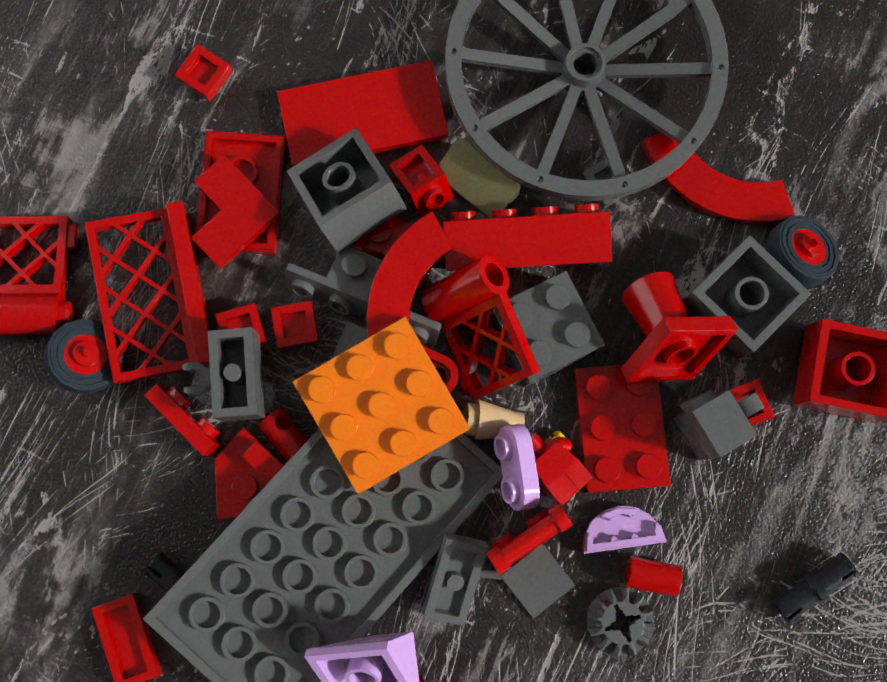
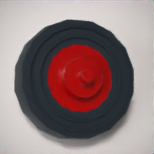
M802 215L788 217L772 229L767 239V252L805 288L821 284L837 269L839 254L835 241L825 227L812 218Z
M79 319L65 323L52 334L45 349V365L49 376L61 388L72 393L91 394L104 390L113 382L102 323L95 320ZM116 335L117 345L119 346L121 343ZM123 354L120 357L121 367L123 366Z

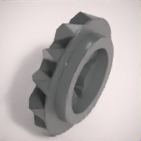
M614 587L601 592L589 607L587 613L589 635L602 651L615 657L635 656L638 651L649 645L652 633L656 629L653 616L654 610L643 595L630 588ZM614 605L625 616H637L632 619V622L627 624L629 638H626L618 628L605 629L616 620Z

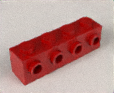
M599 204L574 205V213L558 214L557 206L533 207V216L518 217L517 209L492 210V218L476 219V211L451 212V221H443L444 233L453 247L452 251L445 254L446 271H458L485 255L495 256L503 263L505 268L612 262L610 211L599 212Z

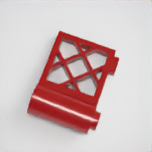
M0 216V229L16 228L22 234L6 250L3 251L0 248V267L8 262L18 272L8 283L0 285V335L53 334L65 323L73 321V306L70 301H66L65 291L69 250H77L79 227L77 224H72L69 216ZM22 228L30 229L27 232H25ZM46 228H59L58 240L45 251L33 240ZM31 243L41 254L22 270L11 258L27 244ZM55 255H56V262L52 259V257L55 256ZM49 261L55 268L54 283L36 285L29 277ZM25 280L29 283V285H21V284H22Z
M485 255L427 287L422 294L424 312L432 320L442 325L460 368L458 378L465 395L470 393L473 400L540 372L506 292L509 288L508 272L503 263L493 255ZM496 307L504 322L501 333L487 326L491 310ZM464 324L475 330L472 347L464 343L458 330L459 326ZM485 336L498 342L495 359L481 352ZM508 348L517 353L523 370L517 372L504 365ZM478 362L492 369L488 385L484 387L476 372Z

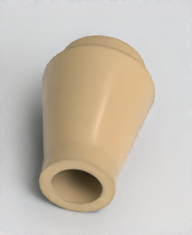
M479 399L475 403H465L463 416L471 429L463 434L471 436L472 440L495 438L501 427L505 425L523 424L525 426V416L522 412H514Z

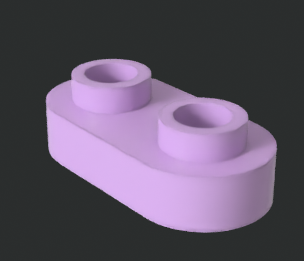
M523 424L502 426L494 440L495 454L500 460L503 475L501 481L502 497L516 511L535 508L540 498V487L530 433Z

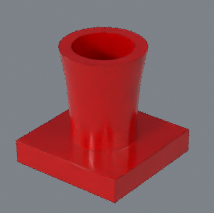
M669 272L648 274L633 282L624 291L621 298L623 305L634 317L646 336V339L622 366L621 371L627 382L693 379L738 331V328L731 316L688 317L674 275Z

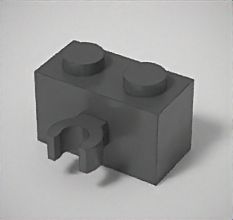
M252 327L208 331L210 367L207 368L198 362L183 364V371H197L201 377L200 382L196 386L184 387V393L191 396H200L211 388L212 416L214 419L222 422L265 418L260 335Z
M710 389L680 404L679 406L683 412L675 416L673 420L698 461L721 458L757 436L747 417L764 408V405L756 392L736 401L730 390L715 394L713 389Z

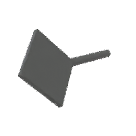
M543 544L529 552L501 575L497 571L481 569L479 578L504 580L533 619L575 586ZM428 563L425 569L433 572L435 564Z

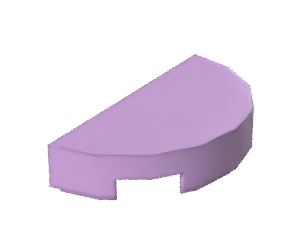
M614 506L601 511L589 522L583 535L582 553L587 554L664 543L667 540L660 524L648 513L637 507Z

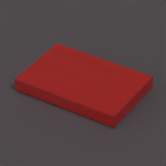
M206 131L201 174L220 157L225 155L280 212L287 139L285 136ZM201 189L199 190L195 233L221 211ZM280 217L240 253L276 256ZM194 242V246H193V247H194L196 250H202V249Z

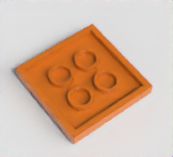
M406 316L293 381L357 494L362 493L471 429Z

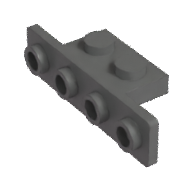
M347 246L339 251L327 277L288 263L285 269V285L293 294L300 298H314L326 303L337 313L344 315L351 313L365 319L367 322L371 287L383 260ZM410 311L409 323L421 344L435 346L442 325L439 322Z

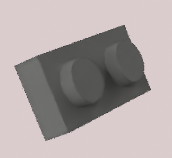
M447 532L444 533L422 607L423 618L465 626L485 560V552L488 550L485 541Z

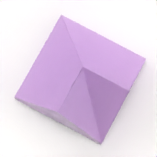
M413 632L373 635L306 649L304 656L321 682H419Z

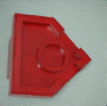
M242 428L215 458L217 519L236 518L285 465L281 459L246 428Z

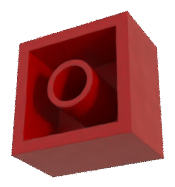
M821 319L805 326L792 406L872 423L887 420V332L828 319Z

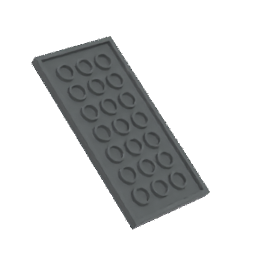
M319 428L143 620L211 682H321L304 657L306 649L363 638L438 552L444 533L453 534L503 477L502 469L465 434H461L362 493L357 494Z

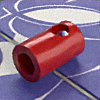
M282 407L270 413L258 424V428L286 463L308 441L307 437Z
M630 556L625 569L624 584L627 588L677 597L682 584V567L680 565Z

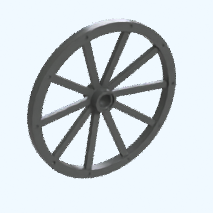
M481 0L458 1L450 22L445 49V76L453 111L461 128L477 151L494 168L526 188L545 195L577 201L607 200L637 193L662 181L680 168L707 137L718 117L727 88L729 62L725 32L712 0H674L602 51L598 47L616 0L603 1L587 43H582L572 0H558L570 50L514 0H493L559 61L463 48L467 27ZM688 7L693 12L700 26L708 57V62L607 64ZM462 62L556 75L559 77L479 119L467 95L463 79ZM579 65L586 66L591 70L592 74L581 75L574 67ZM708 77L704 103L690 132L608 80L615 78ZM565 89L568 92L538 169L517 159L489 134L488 131L562 90ZM596 90L679 143V145L654 164L627 175ZM579 96H584L612 175L611 179L577 180L549 174Z

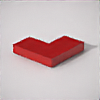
M225 155L220 157L194 181L221 211L197 231L191 239L220 269H223L281 216L279 210Z

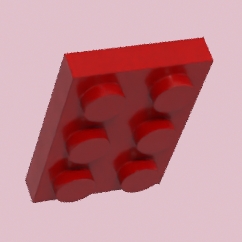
M623 365L576 368L573 370L582 464L593 476L585 485L586 493L671 485L659 381L627 382L621 371Z

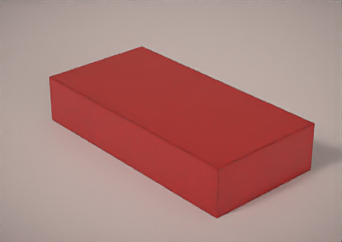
M137 592L92 608L114 682H145L163 674L148 625L143 620L145 615Z

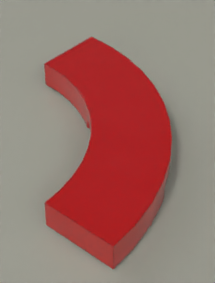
M661 133L644 138L641 145L648 161L652 165L674 150L679 143ZM696 153L675 172L662 180L666 186L669 185L675 192L686 199L687 204L712 217L718 216L741 222L740 224L765 225L780 223L788 217L795 216L782 179L772 182H747L734 179L710 167Z
M433 211L409 227L384 257L373 281L368 301V338L405 316L409 322L412 299L421 279L436 261L452 251L453 247Z

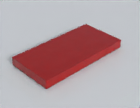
M432 60L277 91L292 167L354 128L358 129L374 154L444 140L449 137Z

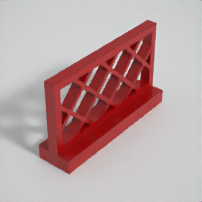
M183 201L166 203L167 208L85 222L114 384L183 371L182 365L188 362H198L207 368L210 367L208 346L210 326L195 249L193 247L194 243L191 239L192 233L188 213ZM162 221L164 235L155 247L137 237V234L146 223ZM133 226V228L130 230V232H129L128 230H126L125 228H123V227ZM115 229L126 237L113 255H111L99 246L97 232ZM132 241L150 252L137 271L119 260ZM165 245H167L169 257L161 252ZM101 255L109 259L104 267ZM156 257H159L171 266L172 273L162 287L144 276ZM115 264L134 275L120 295L107 287L105 279ZM140 280L158 291L145 310H142L126 299ZM173 283L176 296L168 291ZM109 295L116 299L112 306H110ZM164 296L177 303L179 313L170 326H167L151 315ZM122 304H125L141 315L127 335L114 327L113 316ZM147 319L166 331L152 351L133 339ZM180 323L182 324L184 336L175 331ZM116 334L124 339L119 346L117 345ZM171 335L185 343L188 360L170 363L158 354ZM130 343L149 355L138 370L122 373L120 357ZM154 359L163 364L149 367Z

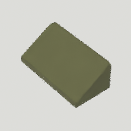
M462 137L457 138L439 163V166L446 174L450 188L487 218H492V210L507 209L520 194L521 185L494 168L477 149Z

